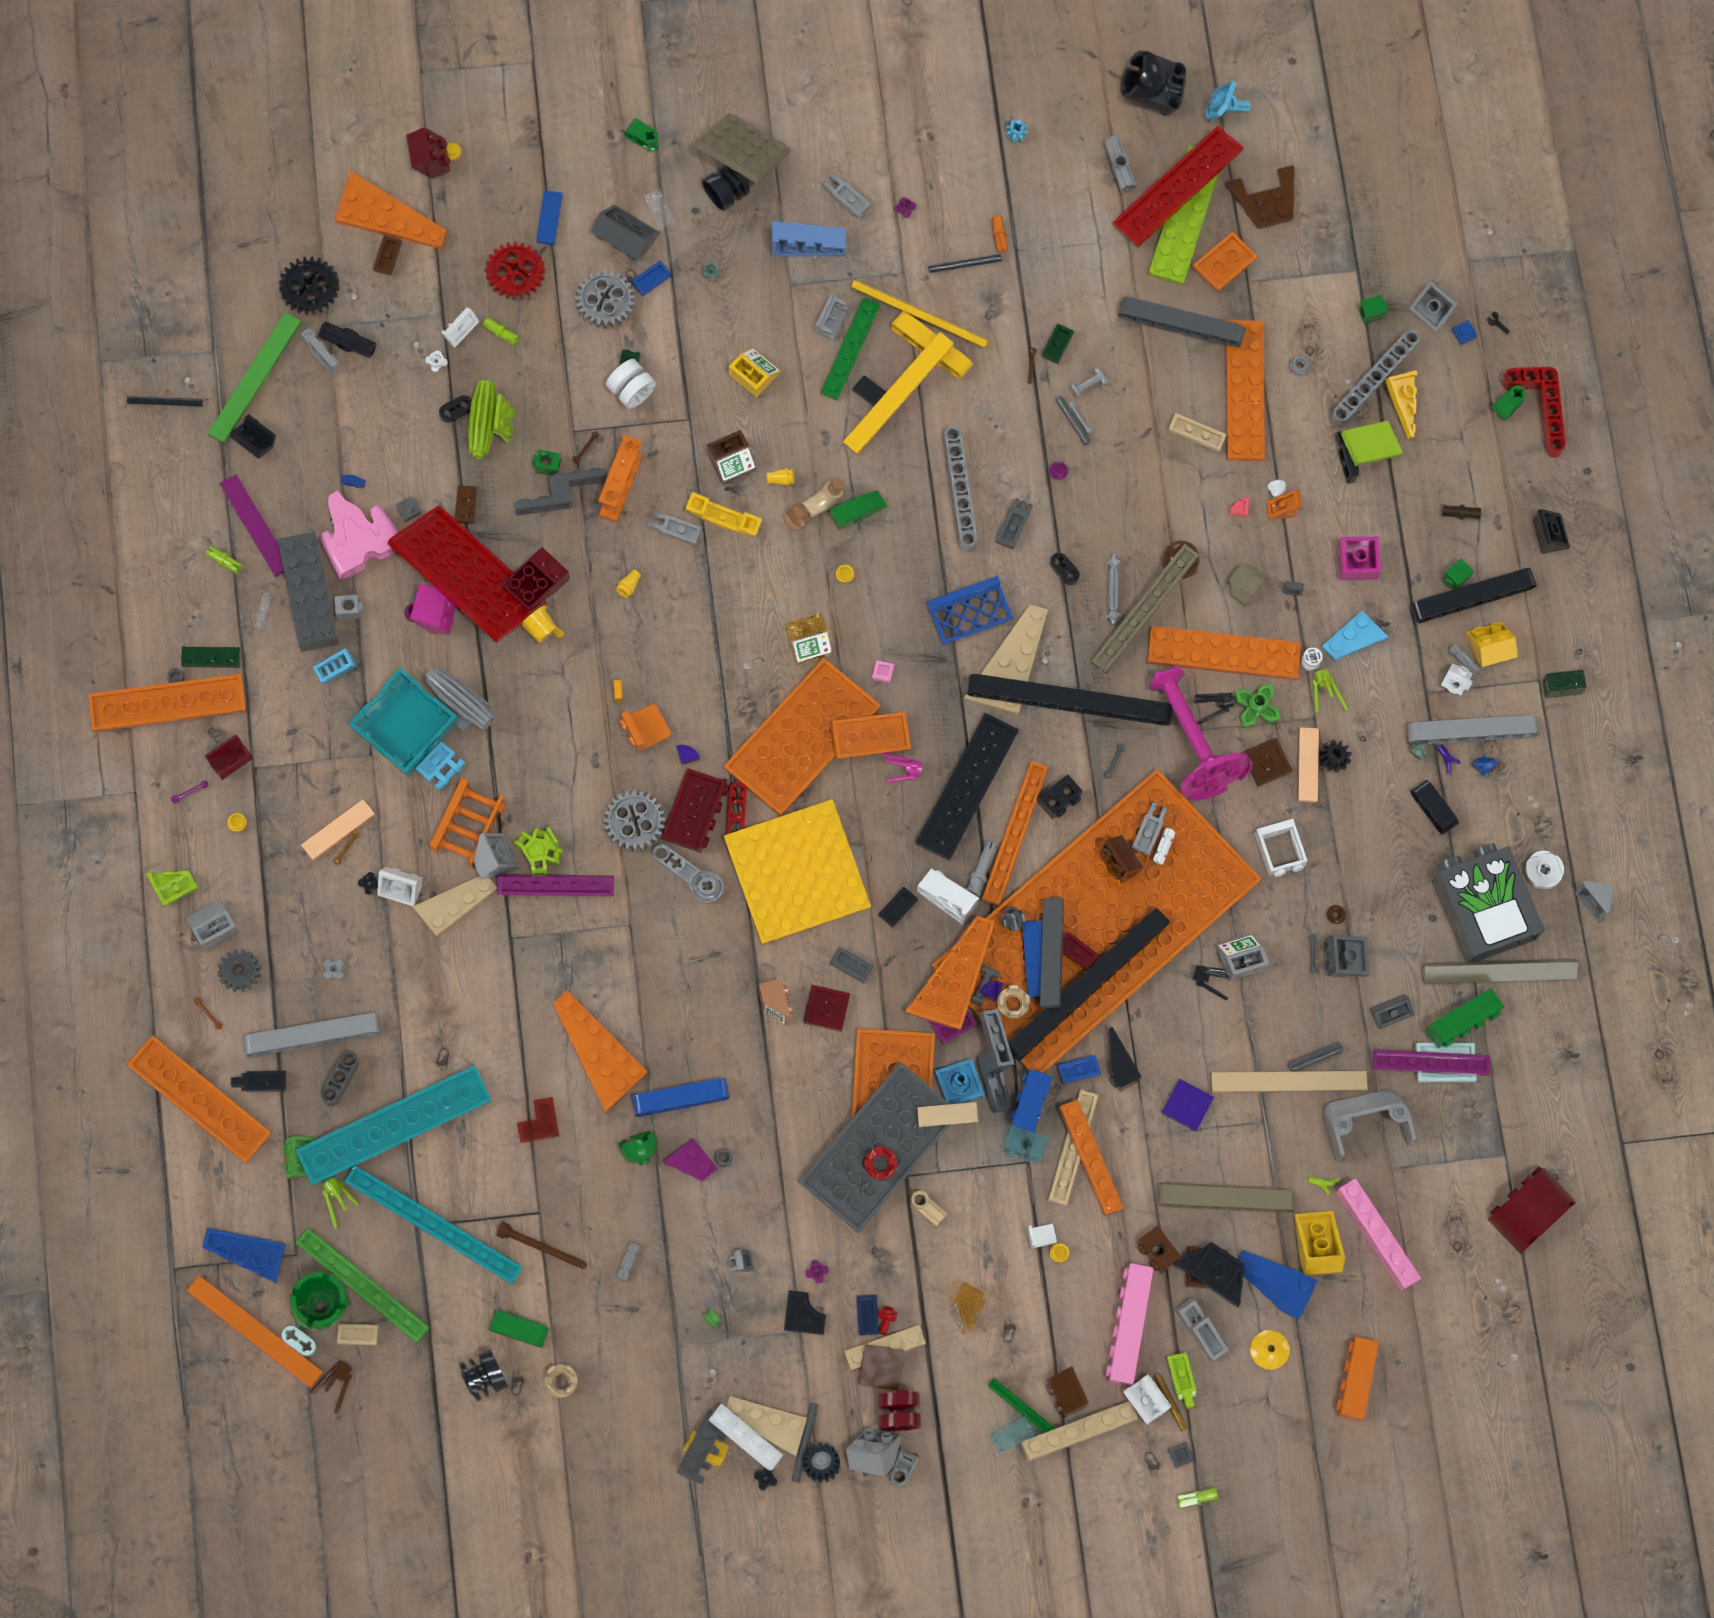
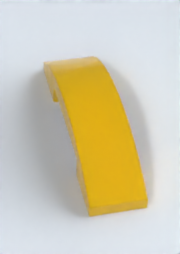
M694 492L691 493L685 508L691 514L709 523L756 537L762 518L745 512L742 514L710 502L709 498Z

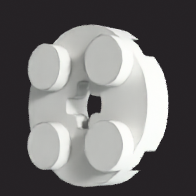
M1549 851L1534 853L1525 864L1526 878L1536 889H1551L1555 887L1564 874L1562 860ZM1541 866L1549 869L1547 874L1540 872Z

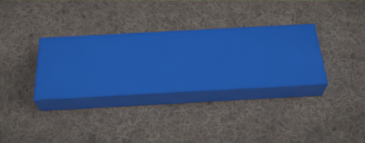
M1042 920L1022 922L1027 994L1029 998H1040Z

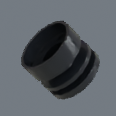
M725 164L717 169V174L712 172L702 179V185L707 196L721 211H725L734 205V199L739 201L742 199V196L750 193L749 186L743 175Z
M491 1349L479 1354L481 1363L479 1365H476L472 1358L469 1359L472 1366L469 1370L464 1362L460 1363L461 1376L469 1393L477 1402L482 1400L478 1393L480 1390H483L487 1398L489 1397L487 1387L491 1386L496 1393L508 1387Z

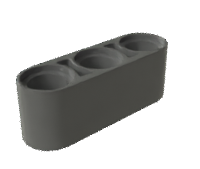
M346 1051L341 1055L321 1091V1097L327 1106H335L339 1103L359 1067V1059L353 1051ZM347 1058L355 1059L352 1065L345 1064ZM338 1075L345 1076V1080L340 1083L336 1082L335 1078ZM328 1092L336 1093V1096L331 1100L325 1098Z

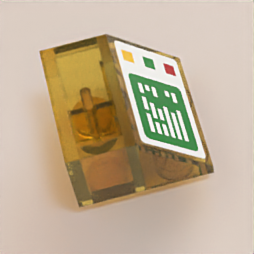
M822 613L786 623L785 631L797 665L833 655L828 629Z
M964 1282L952 1307L961 1332L966 1334L967 1330L972 1331L978 1318L974 1315L976 1312H981L986 1299L983 1298L985 1292Z

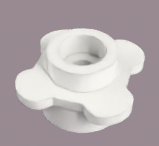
M440 351L431 353L425 359V362L431 366L433 372H438L439 368L448 364L447 359L443 358Z

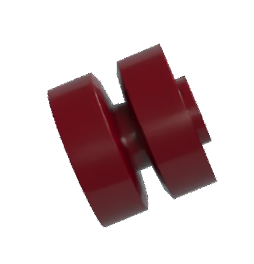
M892 1390L878 1394V1409L889 1411V1413L878 1416L879 1430L910 1431L920 1429V1414L909 1412V1410L920 1407V1393L908 1390Z

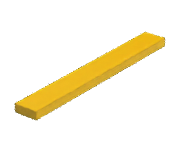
M854 280L852 283V288L973 343L982 347L989 345V339L859 280Z
M939 332L848 435L843 444L858 455L949 352L954 343Z

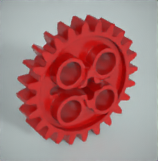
M516 241L513 246L507 242L506 248L500 245V251L494 249L495 255L489 254L491 261H486V266H488L485 268V273H487L486 280H490L488 283L489 286H494V292L499 290V296L505 293L506 299L510 295H513L514 300H516L517 295L524 299L525 293L530 297L531 290L537 292L536 286H542L541 281L544 280L545 268L543 267L545 264L544 261H541L542 255H537V249L531 251V245L525 248L524 242L520 246L517 245ZM515 257L516 260L509 261L508 258ZM525 266H532L529 270L524 269ZM503 271L507 273L504 276L499 275ZM517 280L522 281L521 284H515L514 282Z

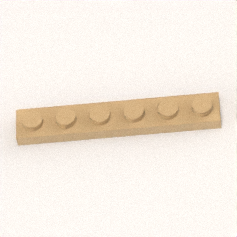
M1128 1401L1027 1439L1020 1444L1028 1462L1135 1422L1138 1420L1133 1405Z

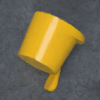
M546 605L534 611L521 625L538 643L545 640L553 632L557 638L564 636V632L556 626L546 611Z

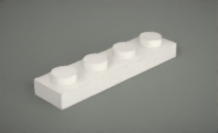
M722 1403L709 1418L711 1423L769 1471L776 1466L783 1454Z

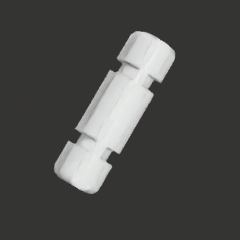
M1165 828L1163 832L1164 837H1161L1156 850L1158 853H1155L1153 861L1156 864L1162 865L1166 857L1164 855H1167L1172 843L1170 840L1175 835L1173 829Z

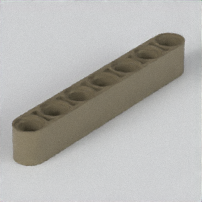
M1165 1184L1159 1186V1206L1291 1213L1294 1212V1191Z

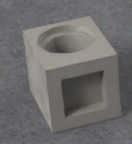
M357 594L334 596L337 621L360 619V612H363L362 600H358ZM349 604L354 606L351 610L344 609Z

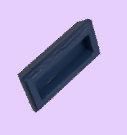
M877 1295L857 1296L859 1336L879 1335Z

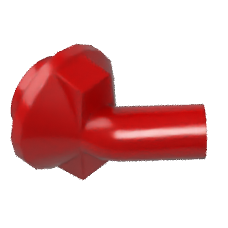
M884 1306L878 1310V1318L883 1320L879 1331L881 1335H887L890 1321L895 1322L898 1313L893 1307Z

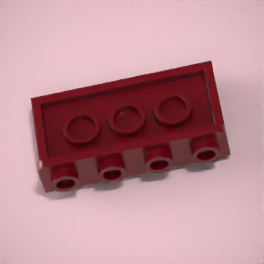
M687 768L661 840L702 853L703 848H707L710 838L707 837L709 831H713L717 821L714 820L716 813L719 814L722 809L723 803L720 802L722 796H726L729 790L727 779L723 778L721 780Z

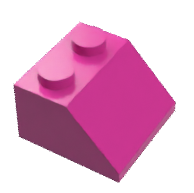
M419 584L410 619L430 634H449L457 607L437 588Z

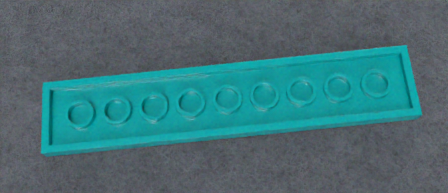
M474 1065L296 1149L295 1152L311 1185L314 1186L492 1100Z

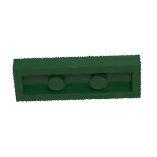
M182 647L181 666L240 668V647Z

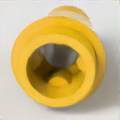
M785 468L774 472H767V483L790 486V484H794V470Z
M633 569L617 583V593L625 598L632 596L641 578V574Z

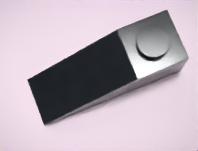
M1111 1027L1107 1032L1111 1076L1109 1080L1112 1086L1118 1088L1119 1092L1139 1082L1142 1076L1114 1028Z

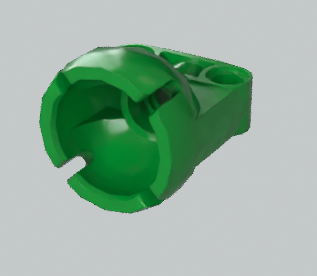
M315 1271L305 1274L294 1284L289 1298L290 1313L299 1330L306 1328L323 1330L333 1327L342 1319L346 1308L351 1305V1301L346 1293L345 1286L338 1277L332 1274L327 1275L325 1272ZM318 1304L326 1305V1309L323 1312L315 1310Z

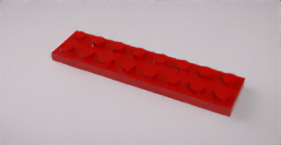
M1216 126L1113 222V226L1139 248L1244 150L1243 146L1219 126Z

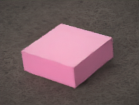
M876 660L872 680L890 684L894 664Z

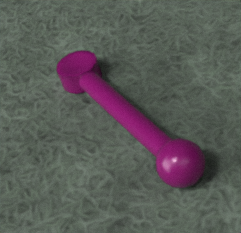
M202 781L200 785L178 796L173 795L171 801L175 804L178 803L179 799L201 788H207L208 782Z

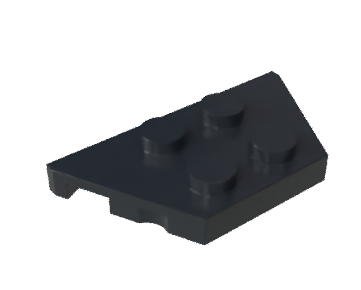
M1213 1242L1175 1263L1174 1266L1237 1308L1241 1305L1245 1264Z

